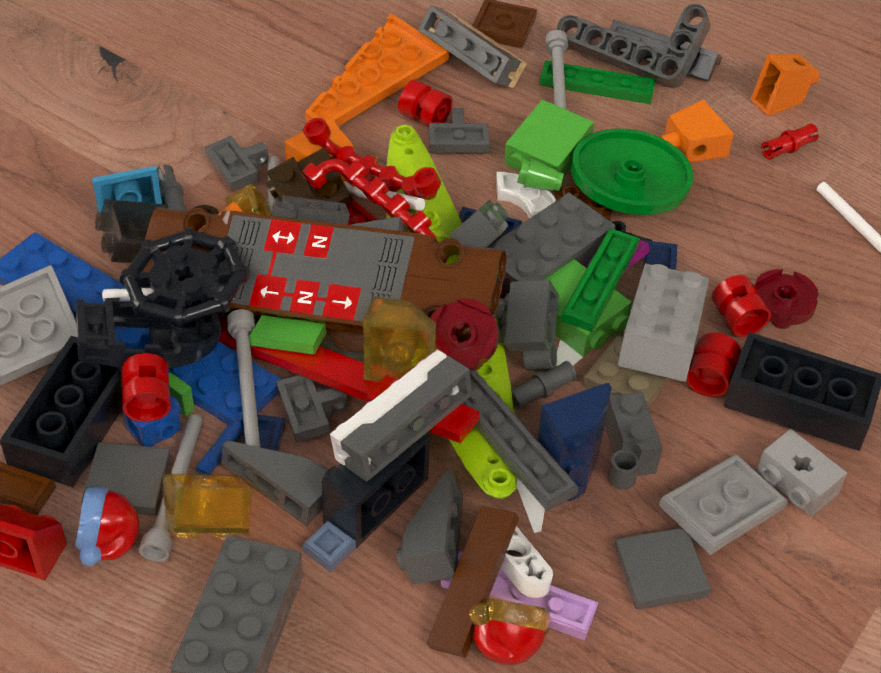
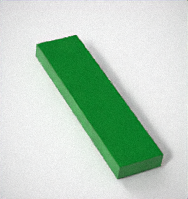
M545 60L539 81L540 86L554 88L552 61ZM564 63L565 90L651 105L656 79Z
M611 228L608 230L561 314L562 322L590 332L594 330L639 247L640 238Z

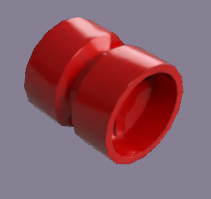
M414 79L403 89L398 102V111L400 114L415 121L419 120V123L429 127V123H445L448 120L453 106L452 96L437 89L432 90L431 86Z
M745 275L731 276L723 280L714 289L711 297L720 314L724 316L725 322L732 333L737 337H747L749 332L757 333L770 321V309L762 297L758 295L750 279Z
M716 332L703 335L697 343L694 357L690 363L686 379L689 387L700 395L707 397L724 395L729 389L741 354L739 344L726 334Z
M150 353L136 354L129 357L121 367L122 407L124 414L128 418L139 422H152L162 419L171 409L168 363L164 358Z

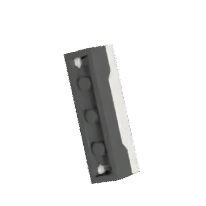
M437 349L426 359L420 361L415 368L401 379L392 383L387 390L373 401L368 402L349 420L340 424L330 434L335 460L345 465L346 468L367 482L432 429L439 421L472 396L470 370Z

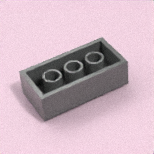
M567 193L486 247L506 251L507 263L502 285L503 296L505 293H510L511 282L544 280L573 259L581 265L586 264L594 257L610 228L615 230L616 225L571 193Z
M227 534L171 665V673H267L303 578L301 552Z

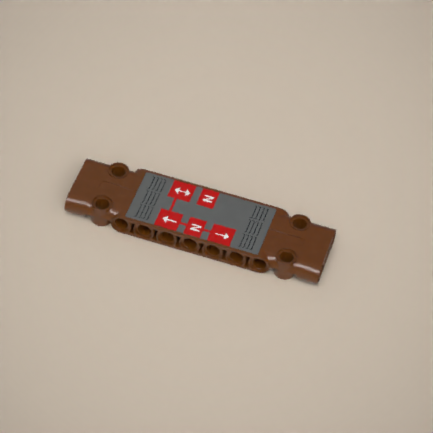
M156 208L151 216L145 240L154 241L185 230V227H193L194 231L220 238L228 236L236 242L235 248L244 266L249 268L250 278L242 284L231 301L230 310L225 314L220 312L217 314L229 315L232 311L245 309L251 311L256 320L265 315L321 324L325 323L326 330L403 341H415L417 337L427 338V325L432 314L444 304L447 306L450 303L457 302L456 299L469 298L481 302L489 308L495 319L507 263L505 250L462 245L455 239H445L438 242L435 238L420 233L225 210L221 212V215L208 214L202 208H193L189 211ZM205 224L204 228L198 231L199 228ZM194 244V247L197 250L205 251L208 253H210L213 250ZM460 255L456 262L446 264L449 257ZM226 259L218 264L220 270L230 269ZM150 260L142 272H149L154 263ZM183 276L179 280L183 281L185 278H191V276ZM465 327L463 331H455L454 335L457 336L458 343H463L471 338L469 327Z

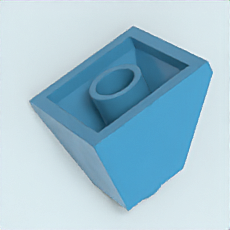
M156 166L92 178L101 228L151 219L156 208H163Z

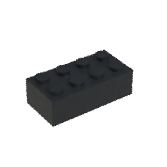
M749 332L734 370L724 406L860 451L869 430L881 389V373Z
M70 336L1 437L0 444L6 463L54 480V482L74 487L93 457L98 442L101 443L122 410L123 387L121 368L78 360V338Z

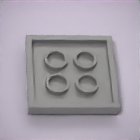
M52 265L0 287V386L52 363L70 336L77 337V321Z

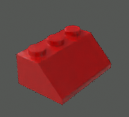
M0 504V566L46 580L67 545L61 522L48 515L38 516L25 512L16 505L10 504L6 506Z

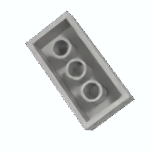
M645 263L625 329L618 366L686 382L710 278L703 277L696 272H681L669 269L661 264L650 265Z

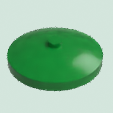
M606 129L586 136L575 147L571 162L572 177L585 195L609 209L634 215L661 214L675 209L687 199L694 176L689 160L676 146L656 135L633 129Z

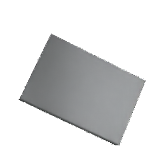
M735 454L662 496L659 506L712 555L782 511L788 500Z

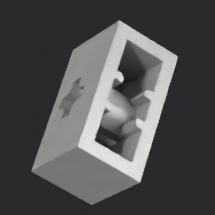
M792 429L788 430L763 451L756 471L771 486H774L789 498L793 505L801 508L811 517L839 494L847 475L846 471Z

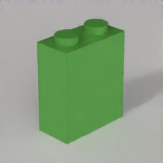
M541 100L506 142L505 164L514 170L520 171L523 159L531 161L532 158L558 172L564 173V179L571 170L575 147L583 138L593 133L594 122L545 100Z
M573 259L544 280H550L559 294L555 336L584 357L592 350L600 349L612 335L621 333L626 329L632 302L615 290L592 332L562 322L561 314L587 269Z

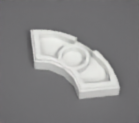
M496 172L497 200L511 202L519 206L527 213L529 219L557 201L548 190L523 188V184L517 183L519 174Z

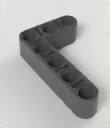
M690 4L683 10L664 50L574 15H567L561 18L557 24V30L567 34L571 28H577L575 34L567 36L569 48L641 77L656 79L655 82L663 86L675 88L680 86L685 80L709 32L710 20L706 9L702 5ZM695 17L703 18L699 24H689ZM602 38L599 44L590 45L593 39ZM682 42L690 43L689 47L685 50L677 49L678 45ZM621 47L627 48L624 54L615 55L617 49ZM643 58H652L649 64L639 65ZM668 68H678L675 74L665 75V71Z

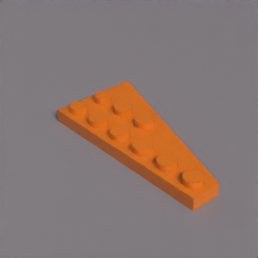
M391 13L387 17V23L383 27L379 26L375 31V37L370 42H365L345 65V71L341 76L337 75L332 80V86L328 91L322 92L305 111V121L309 122L314 118H323L324 120L331 118L339 127L402 89L411 80L420 78L448 61L449 51Z

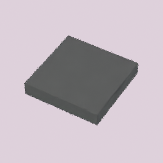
M98 442L81 504L83 503L86 489L91 486H99L124 495L135 507L137 514L156 515L171 457L170 448Z
M683 528L615 539L614 548L636 610L709 597L711 589L691 537Z

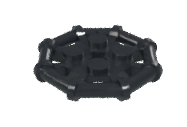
M185 227V230L154 241L147 239L141 243L139 253L129 267L121 271L120 283L125 286L133 304L132 311L137 316L143 317L146 315L174 323L176 327H185V323L218 312L225 314L229 311L230 303L243 283L249 280L250 270L244 266L235 248L236 242L228 236L220 238L194 231L193 227ZM194 244L213 250L210 253L197 250ZM226 259L230 269L220 270L218 264ZM151 260L154 263L152 269L149 272H142ZM183 276H191V278H185L183 281L179 280ZM222 284H226V285L224 286V288L222 289L221 293H220V292L217 293V291H218V289L220 288V286H221ZM151 287L154 292L146 296L141 288ZM201 300V304L192 306V302Z

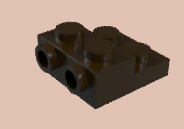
M325 147L298 162L292 157L267 171L270 180L265 183L274 199L280 197L282 201V197L285 195L345 204L353 201L344 181L336 171L325 175L328 182L319 190L313 188L303 177L301 171L310 163L317 166L321 162L331 159Z

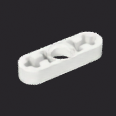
M516 526L507 550L520 552L523 556L514 557L506 553L500 568L519 592L532 598L543 597L550 590L553 571Z

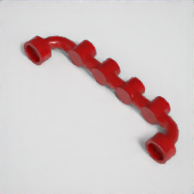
M314 118L304 126L303 132L311 144L319 145L321 148L325 147L329 155L349 165L355 160L359 161L369 174L365 178L370 182L377 176L388 186L389 191L396 192L402 189L405 195L424 200H432L436 197L437 190L441 186V180L434 168L424 167L416 171L413 176L404 177L399 174L395 166L383 167L377 164L373 156L361 157L355 153L351 146L340 147L329 139L331 130L323 118Z
M329 159L317 166L310 163L301 171L303 177L316 190H319L328 182L325 177L326 174L333 171L340 173L351 186H356L372 203H377L391 218L400 216L409 232L425 234L436 239L434 233L429 229L432 225L430 219L420 210L414 215L410 214L407 211L410 208V204L399 193L392 198L386 195L389 188L379 177L376 176L371 182L365 177L369 173L359 161L355 160L349 165L340 159Z

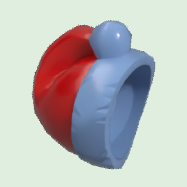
M99 486L88 487L85 491L74 547L80 550L79 558L83 565L93 566L100 560L114 561L124 556L135 544L139 534L140 520L135 507L119 492Z

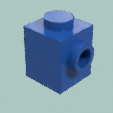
M170 395L171 409L162 419L152 422H139L128 418L123 412L126 429L141 446L152 447L162 440L171 438L176 432L181 430L179 414L182 413V410L173 395Z

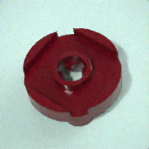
M783 269L769 270L757 278L755 288L758 295L762 297L771 311L770 321L773 326L779 329H787L790 325H798L812 318L818 304V289L815 284L805 275L795 271L792 276L782 274ZM779 295L783 297L790 296L791 299H783Z
M469 298L456 299L457 302L450 303L447 306L444 304L432 314L426 330L429 348L432 353L438 349L446 354V356L467 367L471 372L477 371L494 355L498 347L499 326L489 308L481 302ZM465 327H469L471 338L463 343H458V338L454 335L455 331H463Z

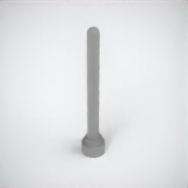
M553 30L546 35L545 45L546 50L552 55L554 101L556 106L567 110L563 54L568 48V37L561 30Z
M239 309L232 311L227 316L228 332L236 339L245 443L260 447L249 335L255 327V319L251 311Z
M192 414L188 419L155 526L143 535L139 547L141 556L153 562L166 561L170 555L173 542L169 529L202 425V417L198 414Z

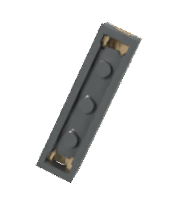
M430 5L418 29L495 84L514 88L527 65L525 61L446 9ZM439 18L437 26L434 27L435 21Z

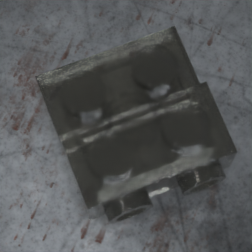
M105 199L101 212H97L95 217L96 230L103 231L101 238L102 252L109 253L111 262L131 263L141 250V243L145 240L153 211L156 208H167L166 204Z

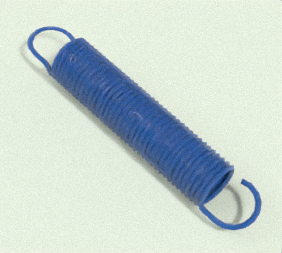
M232 420L195 467L196 473L191 479L192 483H199L203 480L204 476L209 477L222 460L223 444L227 440L236 442L244 431L243 424L236 420ZM197 471L203 475L201 480L193 482Z

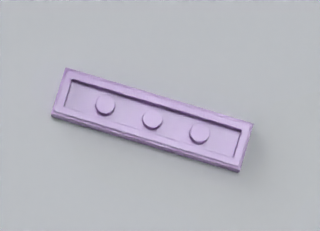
M458 551V563L463 553ZM501 568L487 601L488 605L584 641L598 608V602L552 585L548 594L543 597L532 598L525 596L519 592ZM452 578L441 580V587L448 589Z

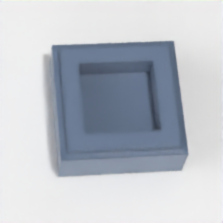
M327 521L302 544L306 555L329 572H332L356 549V541Z

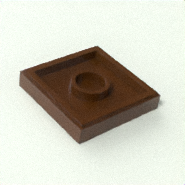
M484 0L472 26L498 44L523 49L536 19L537 9L496 0Z

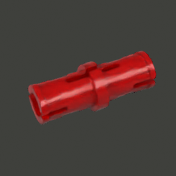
M810 123L794 131L786 130L781 133V136L763 142L761 149L767 147L770 149L762 151V154L766 159L771 160L786 152L794 153L801 146L817 141L819 134L810 136V134L818 132V129L814 124Z

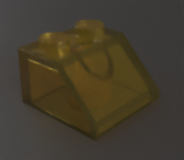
M373 297L363 318L364 380L380 382L386 374L401 379L415 368L420 361L436 351L437 323L410 301Z
M163 473L162 483L166 525L172 533H176L177 537L196 539L199 538L200 533H214V537L226 539L227 534L237 536V533H249L252 488L236 475Z

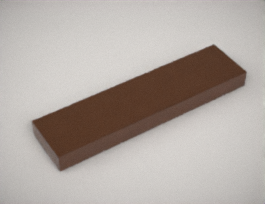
M481 506L426 644L431 649L466 658L473 640L475 623L480 622L519 521L516 512Z

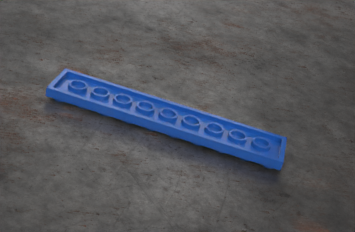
M36 232L0 258V284L3 286L52 265L75 319L76 299H84V303H105L102 298L104 289H126L117 280ZM115 326L116 342H124L126 349L145 350V344H151L148 328ZM218 342L215 349L205 358L189 365L169 368V372L191 386L193 402L196 406L227 425L232 420H236L244 426L243 415H240L243 414L236 351ZM252 361L258 414L279 394L276 381L282 379Z

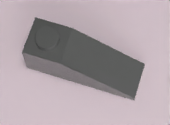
M229 440L223 444L222 465L306 527L323 510L321 481L329 470L326 466L318 465L307 457Z
M453 470L445 471L404 530L402 547H399L397 550V559L401 570H406L412 585L453 578L457 568L463 494Z

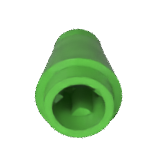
M532 158L531 161L523 159L517 183L523 184V188L559 191L564 173L558 172Z

